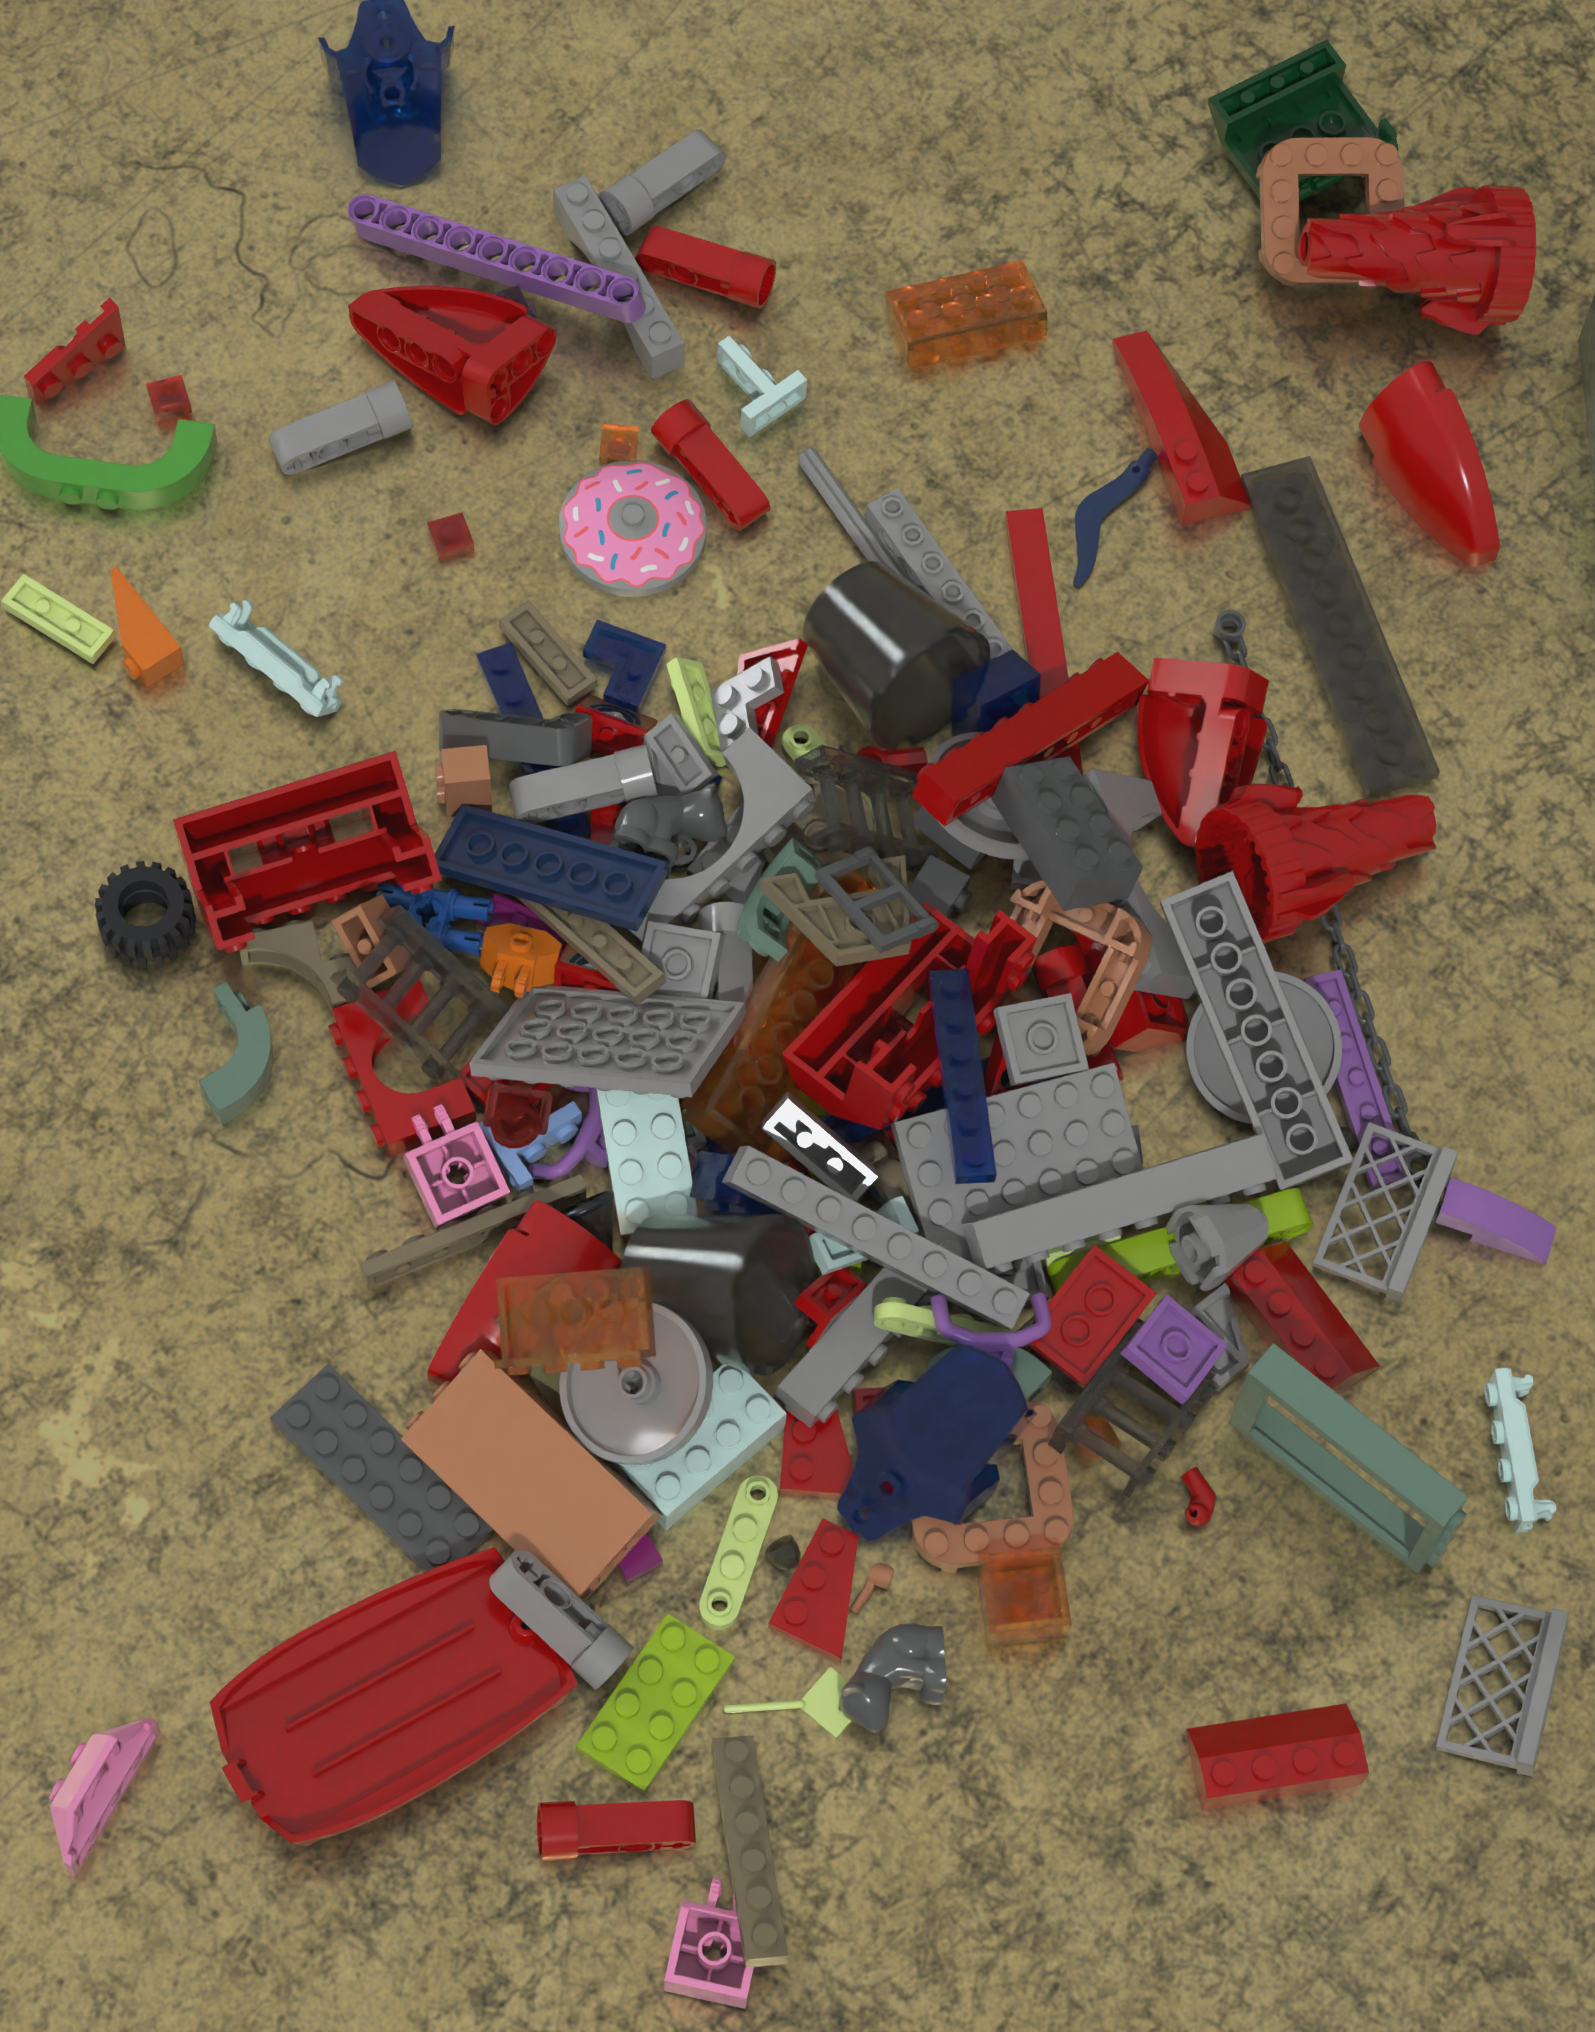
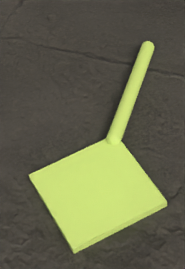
M830 1666L801 1700L726 1705L723 1711L725 1713L800 1708L837 1739L851 1723V1720L838 1710L840 1692L848 1680Z

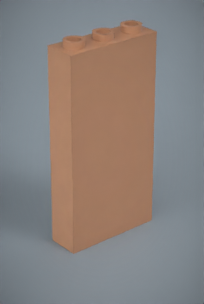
M480 1349L478 1352L473 1351L460 1363L459 1369L461 1371L453 1381H446L434 1392L432 1396L434 1402L425 1412H418L409 1420L406 1425L408 1431L401 1440L515 1551L526 1550L533 1554L583 1602H586L659 1520L662 1514L605 1459L588 1450L576 1438L569 1425L492 1351Z

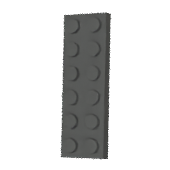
M329 1364L270 1417L271 1423L423 1572L472 1555L496 1532L401 1440L403 1436Z

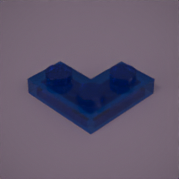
M597 619L583 648V657L614 668V672L604 691L603 701L639 713L666 653V644Z

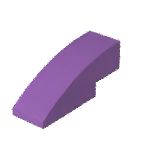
M1450 1177L1445 1188L1435 1221L1437 1224L1471 1234L1470 1241L1542 1264L1547 1262L1557 1228L1542 1217L1512 1201Z

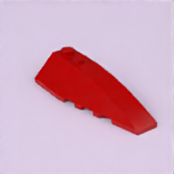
M1146 330L1113 338L1112 344L1152 450L1158 455L1156 461L1180 525L1184 526L1250 509L1251 503L1228 443L1149 332Z

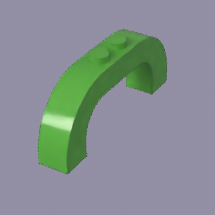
M0 395V461L13 480L28 491L43 497L58 499L71 505L80 503L94 504L108 510L116 508L132 510L155 509L172 504L191 493L204 480L214 460L217 447L215 424L178 419L173 443L166 454L146 465H125L50 454L41 450L31 440L36 421L32 399Z

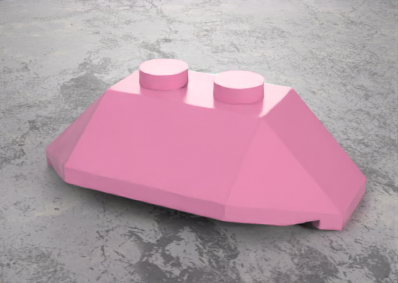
M146 1718L93 1734L87 1744L82 1742L74 1752L70 1763L73 1765V1768L66 1780L59 1779L53 1787L49 1796V1801L52 1802L50 1810L63 1861L69 1873L75 1876L159 1736L161 1731L156 1720Z

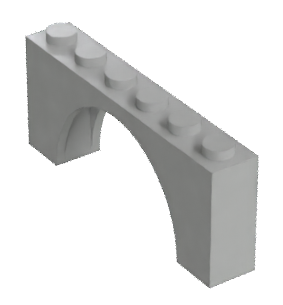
M748 728L722 753L726 765L738 779L743 791L744 811L738 835L728 851L710 867L691 876L665 879L638 932L627 929L642 947L648 921L677 926L692 924L698 918L699 911L711 898L718 899L729 889L730 881L740 871L742 873L749 871L758 861V855L768 845L770 847L777 845L786 834L785 829L795 820L801 821L806 818L814 808L813 803L816 801L813 789L751 728Z
M1092 769L1083 775L1130 848L1132 831L1140 829L1162 814L1151 780L1099 769ZM1137 879L1128 899L1108 902V904L1121 908L1138 918L1153 937L1148 961L1134 991L1193 999L1197 996V993L1168 923L1153 907Z

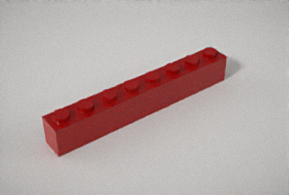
M1119 652L1114 653L1105 660L1099 658L1084 673H1074L1063 686L1058 689L1055 687L1050 688L1037 702H1027L1017 714L1011 718H1001L985 734L983 732L977 733L964 747L960 749L954 747L938 763L930 762L925 765L917 775L916 779L919 782L912 797L945 827L991 798L1006 767L1051 760L1137 706L1139 697L1144 693L1149 679Z

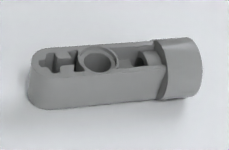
M695 130L629 176L622 177L600 192L598 198L619 233L627 236L653 219L655 214L714 175L723 166L727 155L702 130Z
M392 380L367 390L362 395L277 429L270 435L269 442L282 472L287 475H293L378 440H385L412 429L413 423L395 381Z
M646 744L616 751L613 755L521 776L512 780L508 785L516 819L532 824L626 802L628 804L640 797L658 796Z
M717 902L709 904L699 911L698 927L700 930L725 935L712 1000L745 1002L747 1016L728 1043V1046L744 1049L751 1043L755 1030L752 947L737 935L738 921L745 905L736 902Z
M526 1550L514 1551L491 1575L489 1584L492 1592L557 1652L593 1689L597 1690L634 1650V1647L621 1634L598 1616L530 1552Z

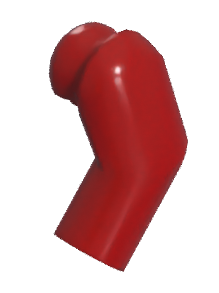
M1194 1467L1181 1476L1182 1481L1192 1494L1188 1508L1185 1509V1517L1192 1525L1203 1526L1212 1518L1217 1496L1198 1467Z

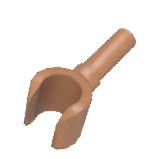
M882 1563L874 1564L869 1571L863 1589L849 1609L853 1613L858 1614L872 1594L875 1585L887 1590L893 1577L894 1569Z

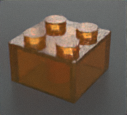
M1060 1546L979 1555L976 1571L987 1647L1068 1638L1072 1623Z

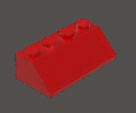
M1072 931L1083 951L1092 975V981L1108 947ZM1133 990L1109 1039L1113 1048L1141 1052L1187 1040L1190 1021L1182 998Z
M1287 1241L1259 1248L1224 1280L1223 1284L1226 1283L1229 1287L1230 1296L1268 1347L1273 1343L1337 1394H1341L1379 1369L1380 1365Z
M1346 1703L1186 1729L1202 1810L1362 1785L1369 1774L1361 1733Z

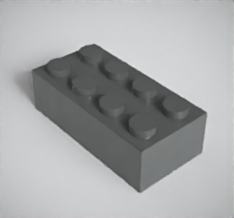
M1070 756L1006 767L991 800L1063 911L1128 899L1143 866Z

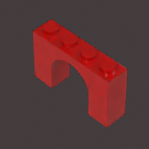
M419 977L331 1009L333 1024L328 1025L331 1038L335 1047L343 1046L347 1056L342 1058L349 1080H357L361 1089L356 1092L363 1114L371 1113L375 1123L370 1126L373 1139L378 1148L385 1147L389 1158L422 1146L411 1120V1117L418 1114L425 1120L433 1141L445 1136L434 1116V1107L440 1104L444 1106L455 1131L477 1121L476 1110L462 1077L422 1092L401 1093L384 1085L373 1070L377 1056L389 1043L434 1026L433 1009Z

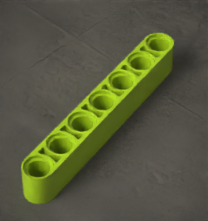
M1299 1188L1283 1190L1241 1203L1250 1204L1258 1208L1267 1217L1269 1223L1268 1238L1259 1248L1297 1237L1308 1232L1314 1226ZM1167 1227L1098 1247L1144 1284L1181 1272L1171 1256L1169 1244L1175 1242L1174 1232L1167 1234ZM1088 1251L1062 1258L1047 1267L1055 1293Z

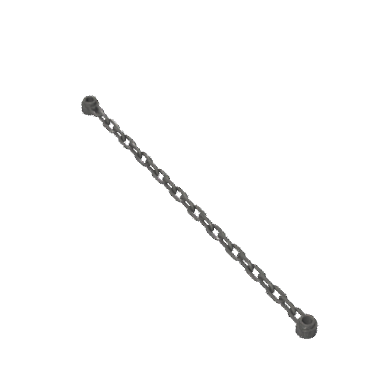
M1223 611L1217 617L1214 627L1215 635L1224 643L1229 658L1235 661L1236 665L1248 668L1245 660L1247 648L1242 637L1246 627L1245 619L1237 611ZM1223 628H1232L1234 633H1228ZM1238 641L1241 650H1236L1234 655L1230 643ZM1264 711L1262 715H1254L1255 718H1262L1268 722V728L1272 739L1268 738L1266 743L1263 742L1262 746L1263 749L1267 750L1271 762L1269 774L1272 783L1279 785L1275 772L1280 773L1281 769H1283L1288 784L1283 783L1282 785L1294 787L1287 764L1280 760L1276 748L1279 742L1272 721L1265 717ZM1335 904L1332 910L1336 920L1332 919L1328 924L1325 914L1320 917L1323 927L1331 933L1335 945L1332 950L1338 970L1341 969L1343 976L1346 977L1351 990L1349 995L1358 1022L1363 1024L1367 1036L1365 1043L1373 1067L1379 1071L1384 1084L1382 1094L1389 1115L1396 1118L1401 1134L1419 1140L1417 1134L1410 1130L1406 1118L1408 1106L1402 1089L1392 1079L1389 1070L1391 1057L1385 1041L1377 1036L1372 1022L1375 1017L1374 1009L1369 995L1360 988L1356 976L1358 964L1351 946L1344 942L1340 931L1342 918L1337 904ZM1346 950L1352 966L1348 965L1344 970L1339 954L1343 955ZM1363 996L1368 1012H1364L1361 1017L1355 1000L1360 1001ZM1379 1043L1385 1060L1380 1059L1377 1064L1371 1047L1376 1048ZM1396 1090L1402 1107L1397 1106L1394 1111L1388 1094L1393 1095ZM1417 1151L1403 1156L1411 1175L1420 1172L1414 1170L1411 1163H1419L1423 1170H1425L1431 1159L1430 1156Z

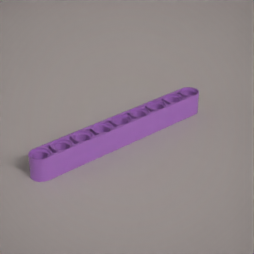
M358 195L349 203L348 215L359 236L365 240L621 322H635L645 313L646 305L637 282L629 276L373 195ZM372 215L370 218L363 220L365 217ZM404 225L402 228L395 230L398 226ZM436 235L433 239L427 240L429 237ZM469 245L464 250H459L461 247ZM495 256H501L497 260L491 261V259ZM533 266L530 270L523 271L526 267ZM566 276L563 280L556 281L559 277ZM592 287H599L595 291L588 292V290ZM626 297H632L627 302H621Z

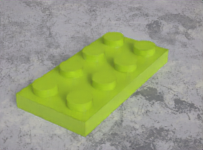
M667 1613L577 1743L576 1751L644 1795L734 1664L735 1656Z

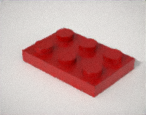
M1093 1245L1049 1301L1048 1306L1052 1324L1048 1334L1027 1345L1084 1388L1157 1293L1096 1245Z

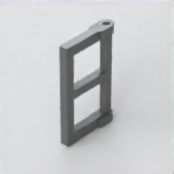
M871 846L858 850L853 855L820 868L815 872V878L880 953L915 938H922L933 933L939 927L938 921L924 909ZM870 864L889 887L854 902L836 882L835 878ZM899 897L919 921L883 936L863 912Z

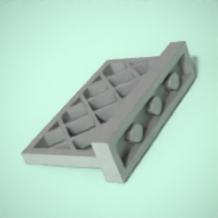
M1369 1122L1312 1266L1386 1294V1298L1401 1303L1455 1165L1458 1151L1445 1146L1440 1149ZM1372 1135L1388 1140L1394 1153L1374 1161L1368 1148ZM1397 1144L1407 1148L1399 1150ZM1415 1151L1431 1157L1427 1169L1411 1175L1403 1156ZM1366 1156L1369 1164L1361 1166L1363 1158ZM1397 1159L1405 1178L1385 1185L1377 1167ZM1372 1170L1380 1188L1360 1196L1354 1183L1357 1175ZM1423 1178L1418 1189L1414 1181ZM1409 1183L1415 1196L1414 1202L1407 1207L1397 1210L1389 1191ZM1350 1191H1352L1355 1199L1346 1202ZM1383 1194L1392 1213L1372 1221L1363 1202ZM1358 1205L1366 1224L1346 1232L1340 1219L1342 1211ZM1409 1213L1404 1225L1400 1216ZM1395 1219L1401 1231L1400 1238L1383 1246L1375 1227ZM1336 1226H1338L1341 1234L1332 1237ZM1370 1230L1378 1248L1358 1256L1350 1237ZM1342 1240L1345 1241L1352 1259L1341 1264L1324 1259L1328 1246ZM1395 1248L1390 1261L1387 1251ZM1381 1254L1387 1266L1383 1281L1366 1275L1361 1262ZM1356 1265L1358 1272L1348 1267Z
M1472 1594L1436 1750L1517 1769L1518 1774L1533 1777L1568 1627L1569 1612L1552 1608V1612H1547ZM1478 1608L1496 1611L1503 1623L1483 1633L1476 1622ZM1505 1614L1513 1615L1514 1617L1508 1619ZM1525 1618L1542 1622L1539 1635L1525 1643L1513 1627V1625ZM1474 1629V1631L1478 1635V1638L1471 1641ZM1507 1629L1518 1647L1499 1657L1488 1640ZM1483 1643L1494 1661L1474 1671L1466 1659L1467 1654L1470 1650ZM1536 1645L1533 1657L1528 1649ZM1523 1653L1531 1664L1530 1673L1515 1681L1504 1663ZM1464 1667H1465V1669L1467 1670V1672L1469 1673V1675H1468L1467 1677H1465V1678L1462 1679V1675H1463V1671H1464ZM1499 1667L1509 1685L1490 1695L1479 1678ZM1474 1681L1485 1699L1465 1709L1457 1697L1459 1689ZM1527 1683L1524 1695L1519 1687ZM1514 1691L1522 1702V1709L1506 1719L1495 1701ZM1456 1705V1707L1460 1711V1714L1453 1717V1712ZM1490 1705L1501 1723L1481 1734L1470 1716ZM1464 1719L1476 1736L1463 1745L1447 1741L1449 1729ZM1518 1721V1726L1515 1733L1510 1725ZM1505 1729L1514 1742L1511 1756L1493 1752L1486 1739ZM1481 1744L1484 1750L1475 1748L1474 1746Z

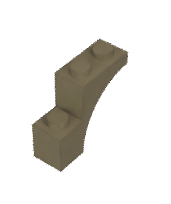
M294 920L275 929H252L255 939L248 941V946L239 950L242 966L255 964L275 965L302 975L321 991L331 1009L370 995L369 989L349 953L337 954L331 957L330 960L322 962L313 921L303 922L301 920Z

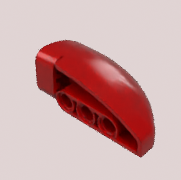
M420 285L378 289L362 294L348 305L350 322L355 331L394 369L456 414L464 415L469 411L493 425L501 423L529 393L545 367L557 338L556 330L529 316L526 306L504 297L467 288Z
M1431 361L1419 362L1407 369L1384 388L1368 406L1360 420L1359 429L1374 455L1373 467L1405 511L1444 549L1470 566H1480L1495 561L1500 550L1496 517L1485 472L1470 428L1454 392L1449 388L1446 389Z
M1154 658L1147 688L1148 695L1141 694L1139 697L1137 720L1140 761L1145 779L1152 781L1163 819L1180 842L1195 849L1197 829L1200 828V822L1202 818L1206 817V813L1213 810L1214 806L1227 803L1236 787L1248 786L1252 783L1268 727V722L1265 719L1253 718V715L1263 714L1269 680L1253 670L1239 665Z
M538 1200L534 1201L517 1228L507 1231L468 1294L427 1371L428 1380L438 1386H441L446 1381L452 1382L461 1371L459 1365L463 1359L471 1352H478L480 1349L492 1351L520 1379L529 1376L494 1320L560 1276L565 1279L590 1319L598 1312L611 1306V1303L632 1273L630 1268L605 1244L578 1223L548 1204Z

